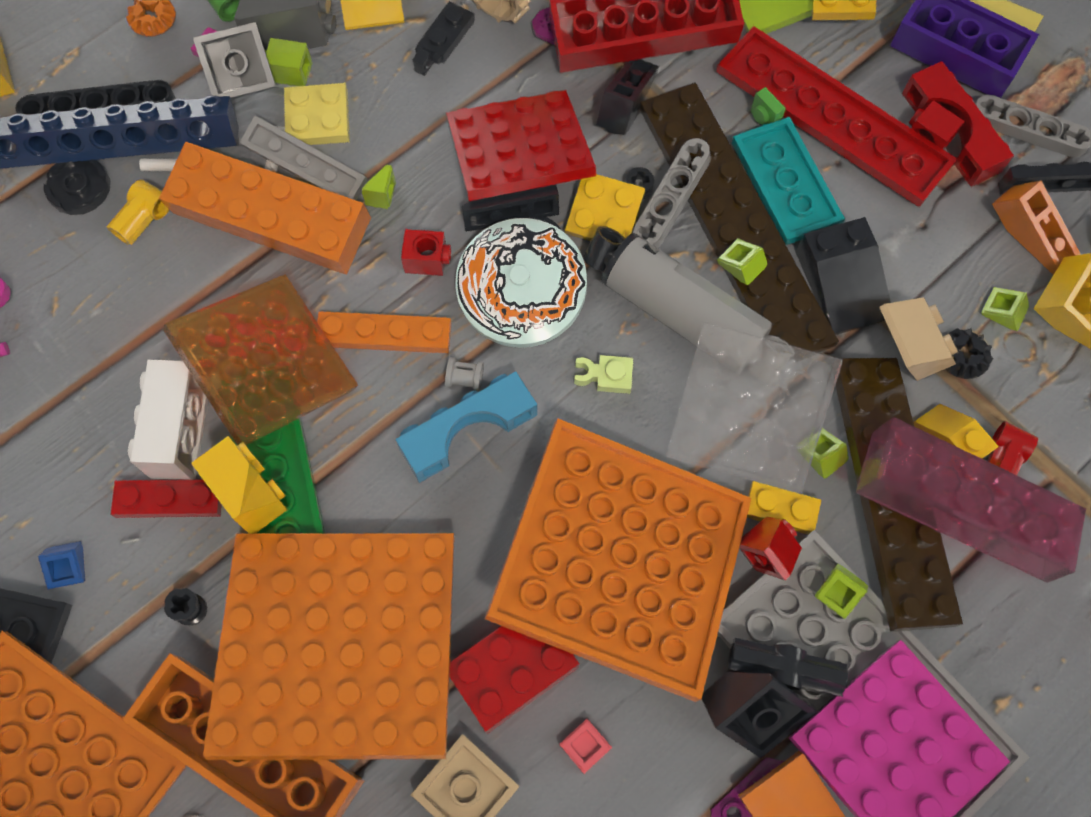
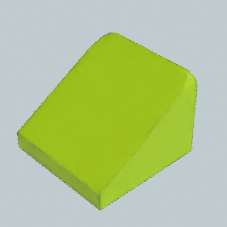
M385 165L363 186L361 191L367 206L383 209L390 207L396 185L391 165Z
M737 239L717 259L719 265L746 285H749L767 266L763 248Z
M993 287L981 313L986 318L1008 329L1018 331L1029 309L1027 292Z
M820 428L797 446L799 453L824 479L849 460L846 443L824 428Z
M838 563L814 597L846 619L866 594L868 585Z

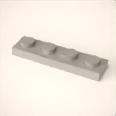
M256 115L239 142L245 148L308 183L354 200L357 199L368 180L366 176Z

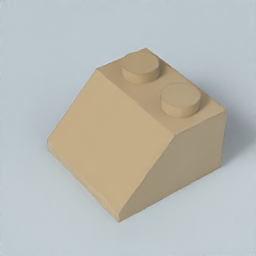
M922 297L887 303L879 307L907 369L917 381L956 364L952 355L958 351L950 334L943 336L938 327L944 321L936 304L929 307L925 298Z

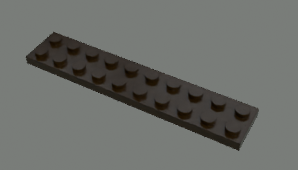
M696 82L642 101L640 112L669 166L672 165L680 149L688 140L699 138L707 142L710 148L711 160L689 197L688 202L718 258L737 239L763 248L767 266L749 285L739 281L726 269L724 271L741 303L771 322L772 328L768 335L779 337L793 348L794 356L788 365L835 347L839 342L837 336ZM698 150L695 154L690 153L691 163L688 168L691 170V164L695 157L699 156L702 158L701 150ZM684 175L675 177L681 188L685 187L689 182V178Z

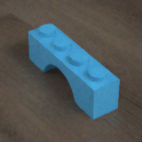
M516 371L508 376L507 374H502L496 377L487 388L480 392L475 390L467 393L461 398L460 403L449 409L447 407L441 408L431 415L430 420L419 426L418 424L411 425L400 433V437L395 440L419 483L449 467L448 452L450 444L455 435L464 427L474 423L487 422L498 425L507 432H510L537 416V403Z

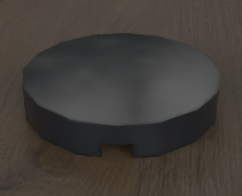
M94 159L56 163L49 169L46 175L48 178L46 185H43V191L50 204L59 212L69 215H81L95 210L106 200L110 192L108 173L103 165Z

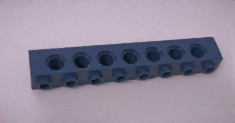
M215 95L201 99L186 100L179 98L169 102L154 103L147 101L137 105L122 106L115 104L95 109L83 107L73 111H46L42 114L31 115L14 114L10 117H0V169L180 152L185 141L206 149L237 146L239 126L230 96L218 97Z

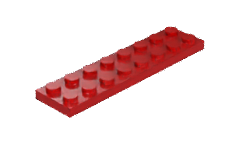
M755 26L747 32L718 64L717 73L754 98L758 91L766 87L786 108L783 115L784 118L790 117L793 124L919 208L957 161L956 157Z

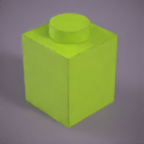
M270 38L268 48L264 51L274 82L292 86H306L312 66L307 43Z

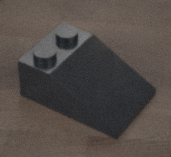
M866 217L805 233L795 253L813 295L835 335L885 321L879 307L891 302L879 247Z

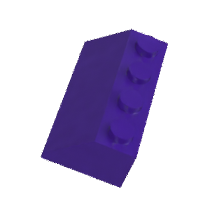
M915 0L903 18L890 46L929 66L943 61L949 71L953 72L957 80L987 95L1001 98L1015 78L1039 34L970 0Z

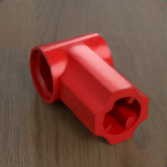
M1003 421L992 437L999 447L990 453L978 481L982 483L984 488L992 492L1007 494L1011 491L1022 464L1034 452L1038 443V437L1007 421Z

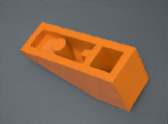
M1042 181L1012 186L992 203L1005 229L1053 275L1064 257L1081 255Z

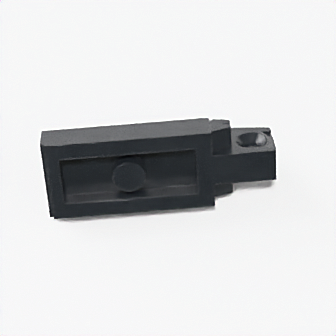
M449 1L417 43L415 48L416 55L412 60L414 62V71L425 76L434 62L437 64L440 62L445 63L473 25L475 14Z

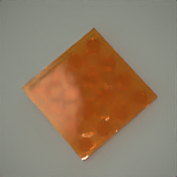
M286 274L169 321L163 327L166 336L237 445L242 442L248 445L354 391L358 386Z

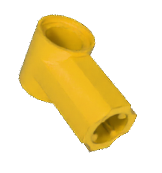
M140 179L134 182L128 190L127 203L106 226L107 229L120 241L127 245H132L153 219L160 220L169 212V209L159 200L162 190L145 180Z

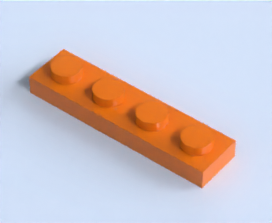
M319 311L315 344L317 347L449 353L452 323L451 318Z

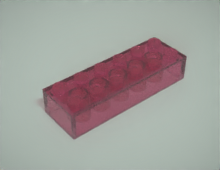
M895 417L872 433L856 493L1046 583L1075 573L1086 508Z

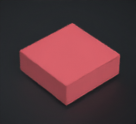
M588 719L582 722L559 744L583 774L612 748Z

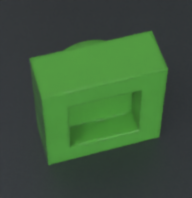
M764 87L755 94L750 112L753 114L754 119L764 126L781 120L786 108Z

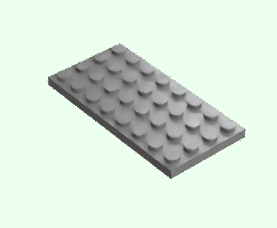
M813 530L799 543L802 549L791 576L784 581L764 574L723 611L717 635L729 648H731L733 639L736 637L769 646L775 644L794 646L807 651V655L847 664L848 671L847 685L895 642L902 640L1010 761L1003 770L953 816L972 817L1030 757L910 630L890 632L884 603L869 587L866 594L846 619L814 597L838 563L858 578L860 577ZM802 688L799 691L793 690L812 704L817 712L835 697Z

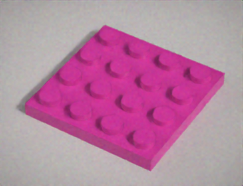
M902 640L895 642L846 686L842 697L832 698L789 737L855 817H953L1010 763L1006 756Z

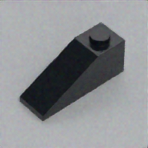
M641 59L627 61L604 91L596 125L605 128L609 133L625 136L635 121L641 102L644 101L659 66Z
M556 184L467 202L462 206L465 231L485 229L509 219L559 215V193Z

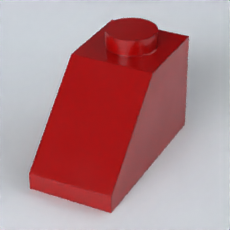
M767 516L742 537L739 549L756 571L785 581L791 576L802 547L795 539L797 533L788 521Z

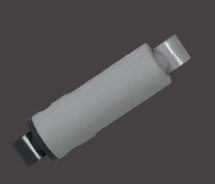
M605 226L597 228L583 258L589 266L603 272L601 282L734 372L739 373L748 366L750 372L762 381L774 383L778 380L794 356V350L779 337L768 335L772 328L769 320L639 235L632 233L625 238L612 228Z

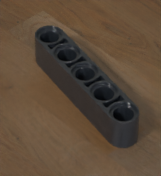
M149 80L29 94L19 99L15 109L17 114L31 115L42 114L46 111H73L83 107L95 109L115 104L126 106L137 105L147 101L154 103L169 102L177 98L166 81Z

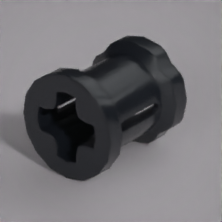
M177 588L166 596L164 612L174 621H178L185 626H193L200 623L206 616L207 603L203 597L195 594L188 588ZM187 601V605L190 609L188 610V612L184 613L185 610L182 607V605L184 602Z

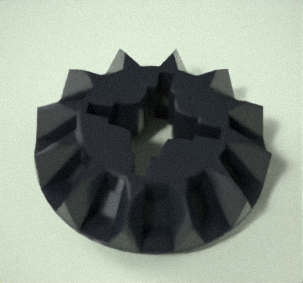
M956 328L948 334H950L958 352L952 355L956 364L945 370L953 376L962 379H974L983 375L994 359L991 357L990 352L992 345H987L984 341V334L977 335L972 332V328L967 330ZM965 344H968L969 352L974 355H971L965 362L964 352L959 350Z

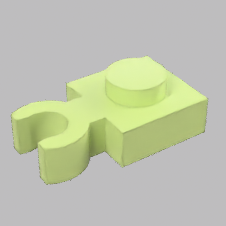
M600 355L599 364H593L588 358L581 357L576 359L575 367L584 368L588 373L583 376L575 375L574 384L586 386L591 382H598L597 391L631 393L633 358Z

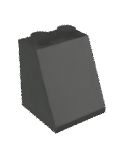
M240 0L234 16L237 27L256 22L264 50H267L270 38L307 43L308 49L326 46L330 33L334 34L336 30V16L331 11V0Z

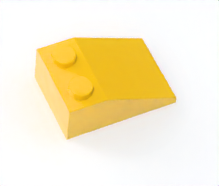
M1091 253L1064 257L1033 308L1054 329L1091 349Z

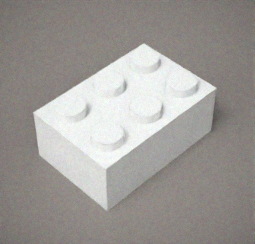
M148 360L146 372H142L140 377L142 395L140 405H137L134 411L136 430L134 439H131L128 445L130 462L152 480H196L197 471L191 462L200 457L210 385L190 361Z

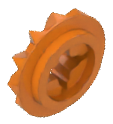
M134 0V5L127 7L128 16H126V19L131 29L137 34L156 36L164 33L173 25L176 12L170 0ZM148 10L150 12L155 11L157 18L149 14L145 15V12Z

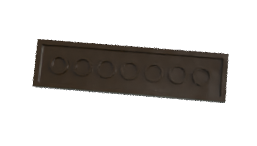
M836 358L831 363V368L890 632L960 626L963 624L898 358Z

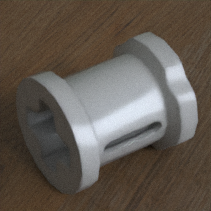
M450 357L446 369L445 386L460 385L473 387L474 391L479 392L483 380L484 362L479 361L477 364L457 362L456 358Z

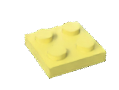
M346 83L284 87L286 133L308 145L350 142Z

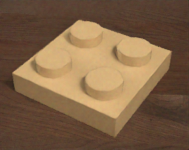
M462 734L446 753V759H441L413 791L411 796L434 817H495L520 786Z

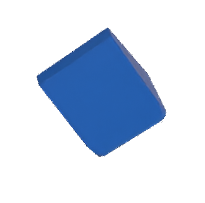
M81 541L49 547L38 555L47 590L85 581L84 554Z

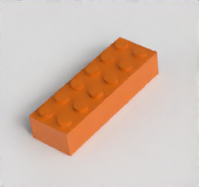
M186 141L159 197V200L173 214L346 275L371 220V216L363 202Z
M171 653L122 719L127 725L260 817H342L365 781L334 759L206 760L203 757L214 678L186 659Z

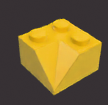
M227 436L191 462L232 519L249 534H256L287 510L280 501L285 497V494L273 479L266 483L260 475L265 468L244 442L236 445Z

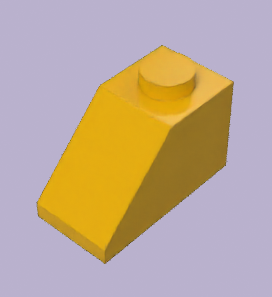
M938 404L913 422L915 428L956 477L999 447L976 419L942 404Z

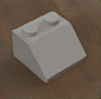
M256 22L193 37L212 95L218 97L230 96L232 98L275 87Z

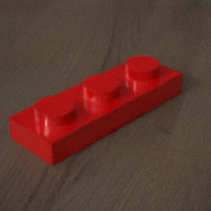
M203 479L114 481L110 515L115 518L221 517L222 504Z

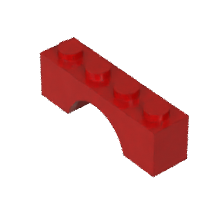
M943 61L911 75L902 95L915 112L919 108L925 110L934 100L965 121L958 131L961 139V152L954 165L970 187L1002 173L1014 157V154Z

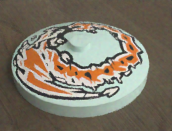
M515 218L491 225L469 243L458 263L455 287L459 305L466 319L476 331L495 343L508 347L525 348L547 343L560 336L573 324L585 302L587 273L579 249L563 231L541 220Z

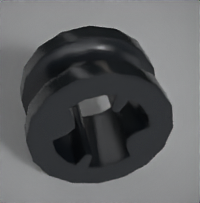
M636 167L630 170L626 177V183L636 185L637 179L643 180V188H645L643 199L649 197L655 181L652 172L643 167Z

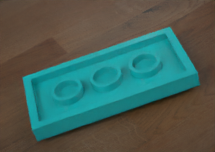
M790 117L733 136L731 144L786 245L800 241L805 233L844 223V215Z

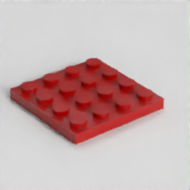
M566 90L550 91L546 94L530 97L523 96L515 100L499 103L492 102L483 106L460 108L456 111L446 112L469 201L596 176V165Z

